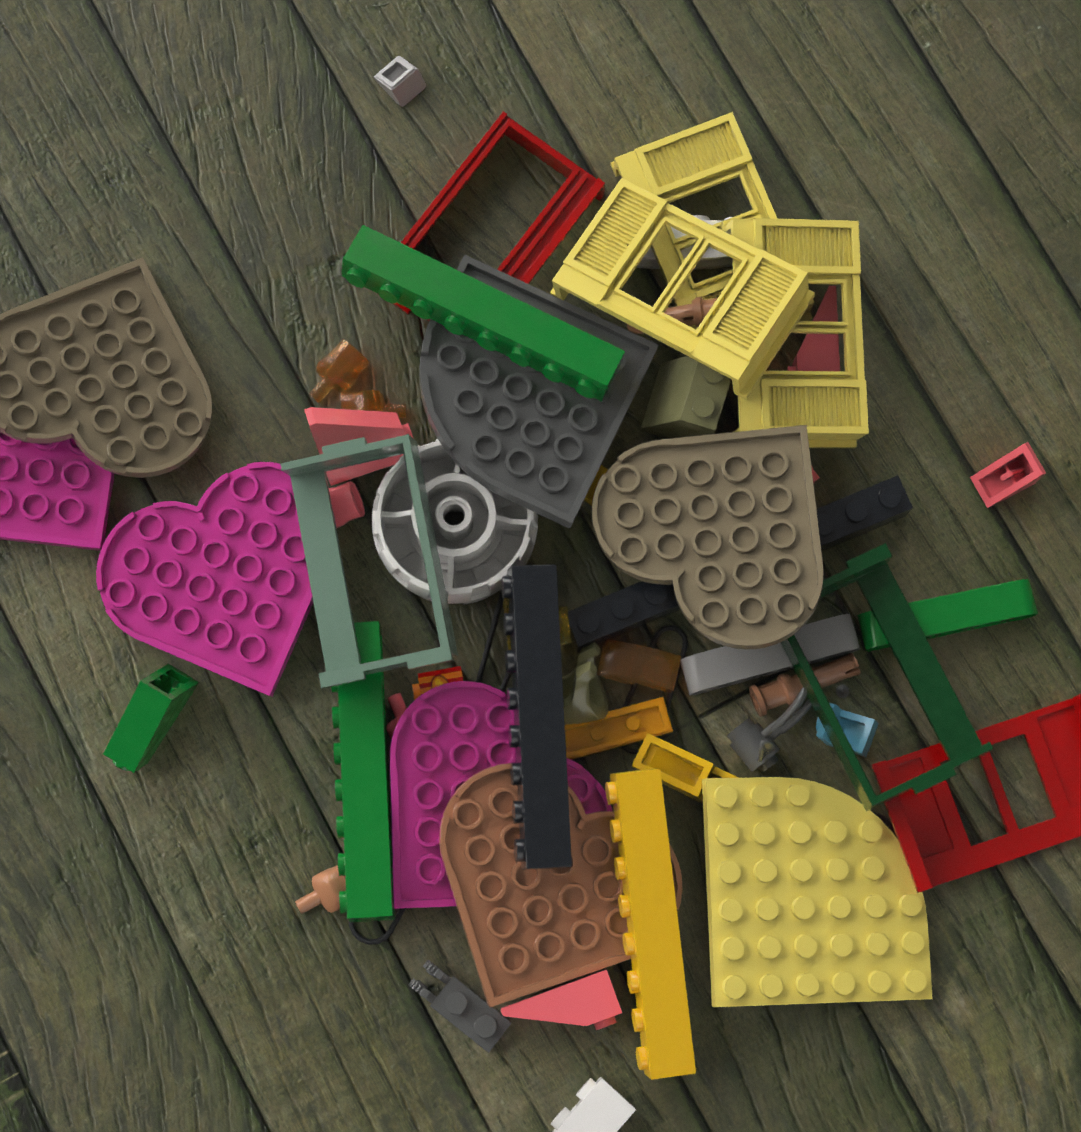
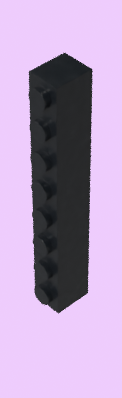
M556 565L511 566L507 576H502L503 599H509V613H504L503 628L504 635L510 636L511 650H506L505 668L507 673H512L513 687L507 688L508 710H514L515 724L509 725L510 748H516V763H511L510 775L512 786H518V801H513L512 816L513 823L519 824L520 839L514 840V856L516 862H521L522 870L572 867L557 568Z

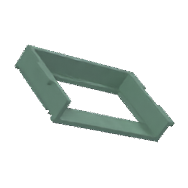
M407 434L367 444L366 438L362 437L322 446L323 454L281 463V470L291 477L326 672L319 673L321 688L365 680L366 675L408 666V669L411 670L453 661V657L458 656L417 441ZM403 454L440 647L361 664L326 472Z

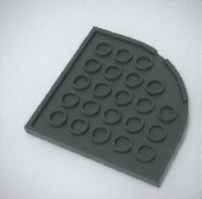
M464 255L457 268L458 271L625 351L620 367L601 402L595 398L590 399L581 396L574 388L562 382H552L544 377L541 372L529 366H519L508 356L496 350H486L477 341L465 335H455L449 332L444 325L430 319L426 329L419 364L421 397L428 421L445 451L462 470L488 490L570 529L659 345Z

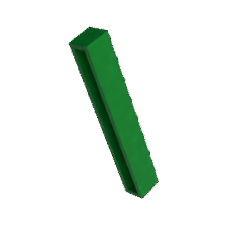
M362 225L343 257L341 276L346 278L350 284L359 288L365 287L376 292L383 300L389 303H398L405 306L422 319H432L444 325L449 332L455 335H465L477 341L486 350H496L508 356L519 366H529L541 372L544 377L552 382H562L574 388L583 397L595 398L602 402L622 362L624 350L365 225Z
M354 622L361 664L382 660L383 644L380 622ZM383 671L366 675L365 680L331 687L332 693L338 692L339 706L332 707L333 728L340 729V742L334 743L333 746L335 765H341V779H335L336 802L342 801L343 816L336 817L338 839L344 838V853H338L339 876H345L346 890L339 891L340 913H347V919L350 923L395 920Z

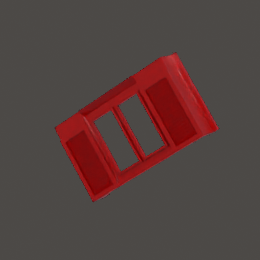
M1081 694L975 731L982 745L988 742L993 745L1024 734L1054 813V818L1022 829L1018 828L990 752L980 757L979 760L1007 834L971 846L947 780L916 795L913 790H910L885 802L917 893L1081 836ZM938 743L888 761L884 760L872 764L871 768L879 790L883 793L940 766V762L949 759L941 744Z

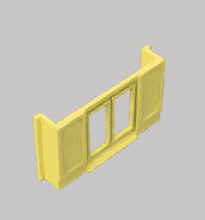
M733 112L638 147L634 151L615 157L614 161L610 164L615 177L621 175L623 179L661 197L667 203L739 177L753 210L724 221H731L733 218L777 219ZM721 222L712 225L722 230ZM666 224L651 245V248L668 285L684 261L681 250L695 245L698 240L688 235L675 239L671 227ZM733 269L698 283H694L690 274L673 299L675 305L692 304V300L701 296L704 300L719 297L732 278ZM814 300L811 301L799 321L812 320L810 311ZM695 325L690 326L697 330V327Z
M623 178L620 179L563 261L564 264L552 280L553 289L550 292L551 295L561 300H564L570 293L732 379L734 394L747 400L815 297V292L809 290L808 272L761 248L759 250ZM667 224L698 241L652 307L621 289ZM710 246L741 262V264L696 330L664 312Z
M733 218L731 221H722V231L808 272V284L841 285L842 322L798 321L791 333L843 334L845 371H765L747 400L738 396L739 428L733 432L807 425L809 448H856L857 440L869 434L860 287L859 221ZM732 258L734 275L741 262Z

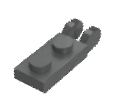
M427 960L423 965L426 972L434 978H438L446 986L438 996L432 993L420 980L413 978L409 986L431 1003L430 1006L489 1053L512 1022L495 1008L489 1007L485 1000L455 976L451 978L438 966Z

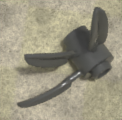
M804 687L790 707L765 729L758 722L754 724L749 717L727 735L732 742L730 746L751 772L758 768L761 773H764L779 760L775 753L780 748L773 740L792 728L812 707V703L808 698L800 708L808 694L807 689Z

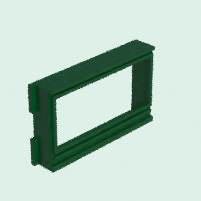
M886 543L846 561L845 564L848 569L823 580L820 598L857 582L949 759L948 762L876 796L795 635L781 642L802 686L807 689V696L866 811L910 790H913L916 795L957 775L954 769L986 755L993 749L990 742L984 745L981 744L888 566L892 554Z

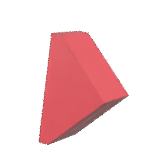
M1026 442L977 472L970 479L986 507L989 508L1034 485L1046 472L1029 442Z

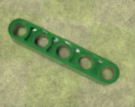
M1029 579L1015 580L908 603L926 639L1009 623L1038 615ZM872 611L857 615L865 650L874 651L889 648L890 645Z

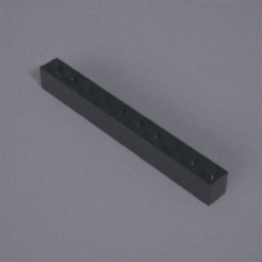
M897 475L817 508L821 552L906 517L913 509V506L899 476ZM641 581L565 612L563 620L578 653L582 647L591 643L600 644L681 609L677 603L673 584L661 585Z

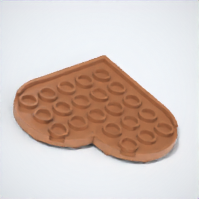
M511 763L486 768L466 780L448 802L443 813L439 832L442 861L489 1007L631 959V955L626 956L624 952L623 933H628L626 918H622L620 915L618 904L619 895H624L622 880H617L614 870V858L619 857L618 842H612L610 834V820L615 819L614 811H599L586 814L580 800L568 786L572 867L522 870L521 862H516L514 856V840L520 839L519 824L513 823L512 803L513 801H518V786H512ZM669 844L677 910H679L682 898V875L677 857Z

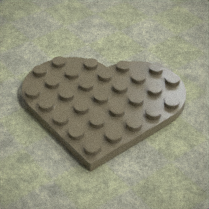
M143 257L0 314L1 433L16 440L37 444L56 443L73 438L79 449L96 465L118 475L137 478L162 475L180 467L192 458L203 444L208 434L212 415V399L209 386Z
M807 425L649 441L621 454L605 475L601 476L593 496L592 520L597 540L603 552L617 568L635 579L652 584H673L677 603L685 618L706 638L735 649L766 648L794 635L807 623L814 613L822 592L823 561Z

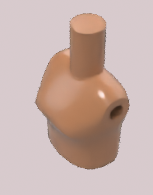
M338 865L313 876L311 882L314 891L295 901L301 914L320 904L330 913L339 910V891L346 890L345 876H339Z

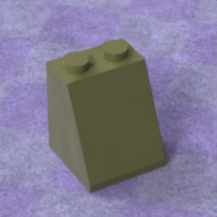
M689 356L661 363L640 431L667 439L714 434L731 379Z

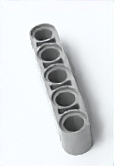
M843 614L805 624L794 634L809 664L846 655L861 649L850 614ZM781 642L760 649H735L723 646L680 660L690 696L794 669Z

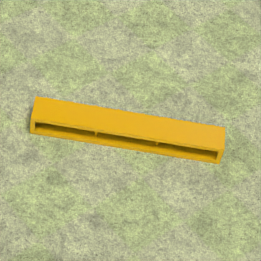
M652 768L610 773V782H606L605 792L608 804H613L615 819L610 820V834L612 842H618L619 857L614 858V870L617 880H622L624 895H619L618 904L620 915L622 918H626L628 933H623V947L625 955H631L632 971H627V982L630 994H635L637 1008L632 1009L631 1016L634 1031L640 1032L641 1047H636L637 1065L639 1070H644V1074L651 1080L696 1074L661 770Z

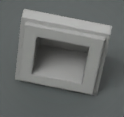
M397 56L373 77L388 95L402 107L426 87V83L418 68L401 56Z

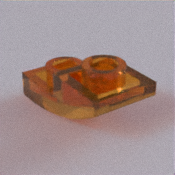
M607 639L604 643L597 675L628 685L638 683L670 693L674 691L681 656L642 645Z

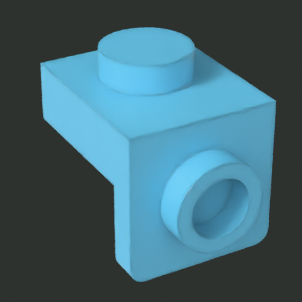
M829 702L854 753L867 757L879 723L875 719L842 710L836 704ZM818 717L816 736L826 745L833 747Z

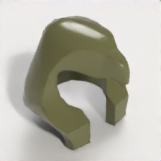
M595 642L582 647L578 654L577 667L571 673L562 677L565 725L605 719L608 714L606 694L594 662V657L600 655V647Z

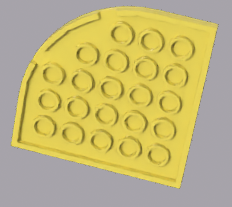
M786 777L702 779L712 1007L932 999L928 920L923 892L917 893L898 839L871 810L866 811L863 804L851 796L815 781Z

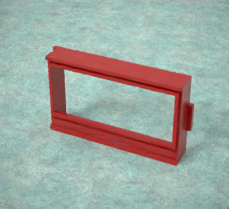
M503 111L400 243L414 250L417 248L499 141L506 135L567 178L497 269L530 284L595 198L599 201L602 199L605 182L593 177L512 120ZM398 303L394 304L406 314H409L411 309Z

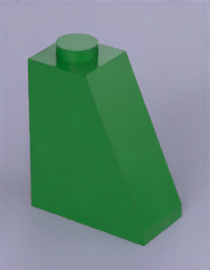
M170 664L163 666L140 680L103 755L112 759L116 767L133 773L148 764L199 682Z

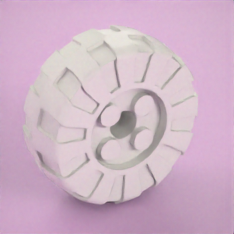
M438 439L423 446L418 445L448 604H469L486 599L502 589V576H507L511 566L526 565L532 554L537 537L538 514L499 496L475 481L455 463ZM402 455L389 472H386L376 491L372 509L373 539L379 557L388 572L404 588L423 599L431 601L404 455ZM449 512H462L464 514V520L454 526L446 523L444 517Z

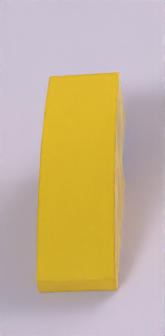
M647 733L632 764V767L637 770L660 769L663 784L702 804V779L739 778L716 767L713 763Z

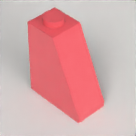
M316 407L304 409L319 455L323 454L322 446L362 437L366 438L367 444L407 434L413 438L409 424L401 425L397 412ZM403 454L327 471L326 475L330 486L395 465Z

